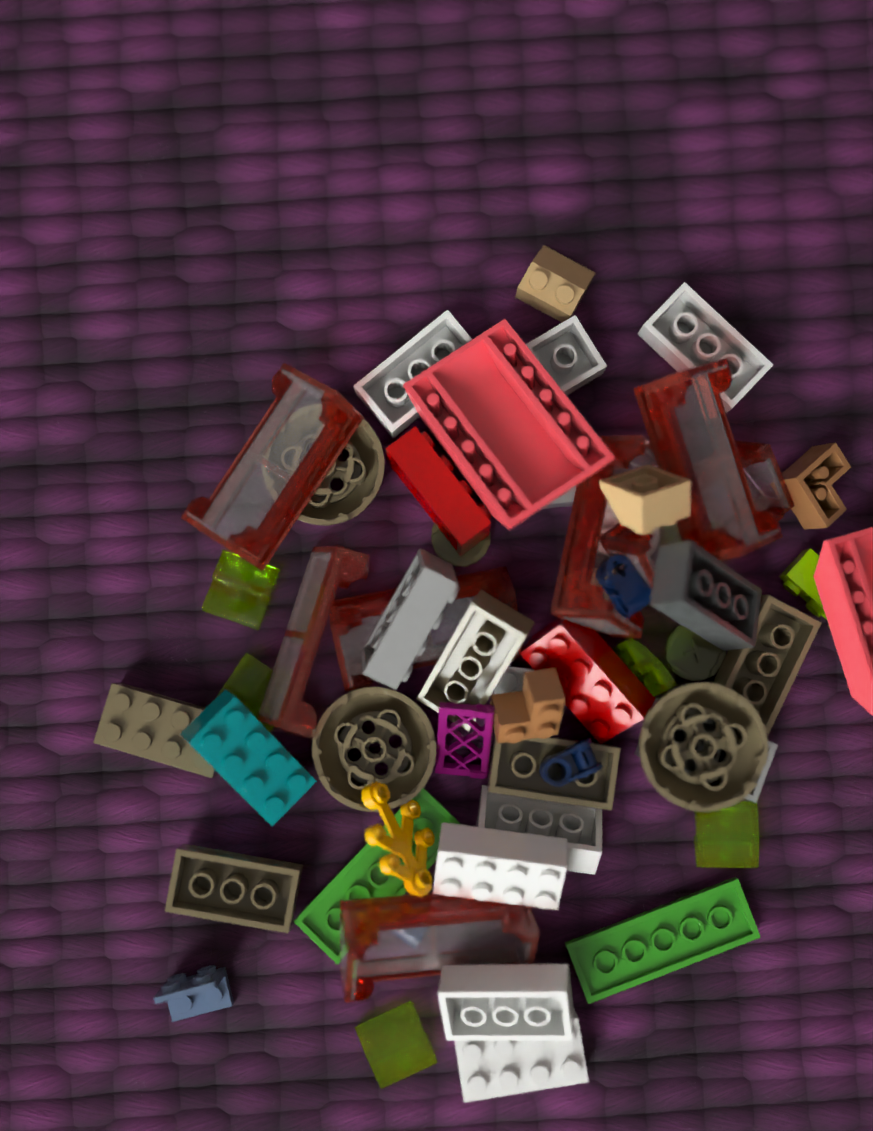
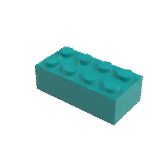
M226 689L180 733L271 826L316 782L250 711Z

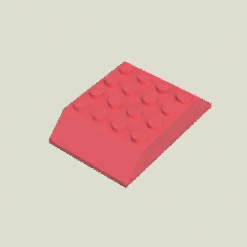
M506 319L495 324L403 384L406 393L428 430L491 515L509 530L615 460L614 455Z
M873 527L824 541L814 573V580L851 696L873 716Z

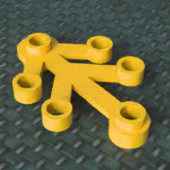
M379 782L363 787L361 798L364 805L371 810L378 809L391 837L388 836L384 827L380 824L368 827L365 831L366 841L371 846L378 845L392 852L380 858L379 866L381 871L385 875L392 874L402 879L404 887L409 894L419 897L427 895L432 888V876L426 869L427 848L434 844L435 837L429 828L416 831L414 834V841L416 843L414 857L412 853L414 819L418 818L421 814L420 805L415 800H410L401 805L402 821L400 828L387 802L390 798L388 787ZM398 856H400V857L402 858V860H403L405 866H404V865H401V862H400V859H399Z

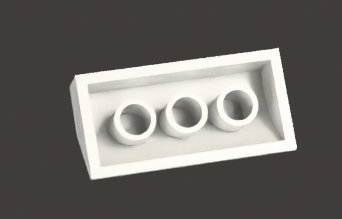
M482 785L476 827L566 838V871L595 875L602 854V809L488 792L487 786Z

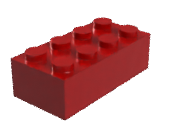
M415 426L386 448L388 464L461 557L489 536L491 528L489 520L492 516L482 503L477 505L471 498L473 492L463 479L458 481L452 474L454 468L450 461L444 455L439 457L434 451L435 443L425 431L420 433Z
M575 607L534 634L519 653L534 670L556 668L565 697L564 704L600 744L643 720L656 699Z

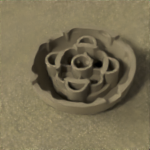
M314 404L298 409L297 412L282 420L274 428L265 445L262 470L269 493L283 511L304 523L329 526L353 519L372 503L382 485L385 459L378 436L364 418L342 406ZM311 444H317L320 448L319 453L315 456L307 453V448ZM341 449L349 452V458L344 462L336 458L337 452ZM323 463L331 465V469H327L326 473L320 471V466ZM305 473L313 475L314 481L311 485H304L301 482V477ZM334 479H341L343 481V488L341 490L334 491L331 488V482Z
M691 683L669 691L649 710L640 731L639 755L648 780L663 797L675 805L688 810L712 812L735 805L748 796L756 787V782L764 766L766 767L768 739L761 717L752 704L742 695L718 684ZM707 719H712L715 722V729L712 732H706L703 729V722ZM682 729L686 733V738L678 743L674 740L673 734L675 730ZM697 740H702L704 743L701 751L695 750V746L698 744ZM717 749H723L726 753L722 762L714 760L713 756ZM688 759H693L696 762V769L688 773L684 769V762Z
M367 687L343 695L324 712L313 736L312 757L319 776L318 778L335 799L356 810L379 812L378 809L371 810L364 805L361 798L363 787L374 782L385 784L390 791V798L387 802L391 809L409 802L422 790L430 778L436 758V740L427 715L412 699L392 689ZM365 721H372L375 724V731L373 733L366 734L363 732L362 724ZM392 735H399L402 738V745L400 747L393 748L390 746L389 738ZM374 742L379 743L380 752L372 753L369 749L370 744ZM357 748L360 750L361 758L358 761H351L349 759L348 751L350 749ZM384 762L387 764L388 772L385 775H378L376 773L375 766L377 763Z

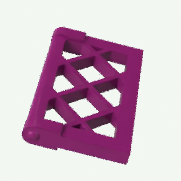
M440 702L435 773L470 776V778L479 779L488 777L495 716L494 706ZM448 715L460 717V719L451 724L447 722ZM473 718H484L485 725L481 727ZM465 723L475 730L466 736L456 729ZM451 733L458 741L448 746L446 744V734ZM481 735L484 738L483 747L479 749L471 741ZM463 745L473 752L464 758L455 752L456 749ZM446 755H449L456 762L446 763L444 758ZM478 757L481 759V765L469 763Z

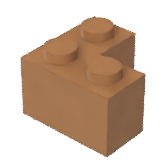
M836 442L812 446L774 480V483L804 530L828 528L847 510L832 484L847 472L851 466Z
M556 668L525 672L522 691L491 695L490 705L495 707L493 729L497 744L505 742L517 743L533 738L546 739L553 735H558L565 697Z

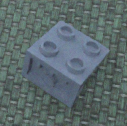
M210 965L197 970L198 974L186 977L185 973H180L167 978L168 982L162 985L161 989L154 996L155 1004L167 1001L172 1022L233 1006L234 1000L225 967L216 969L215 965Z

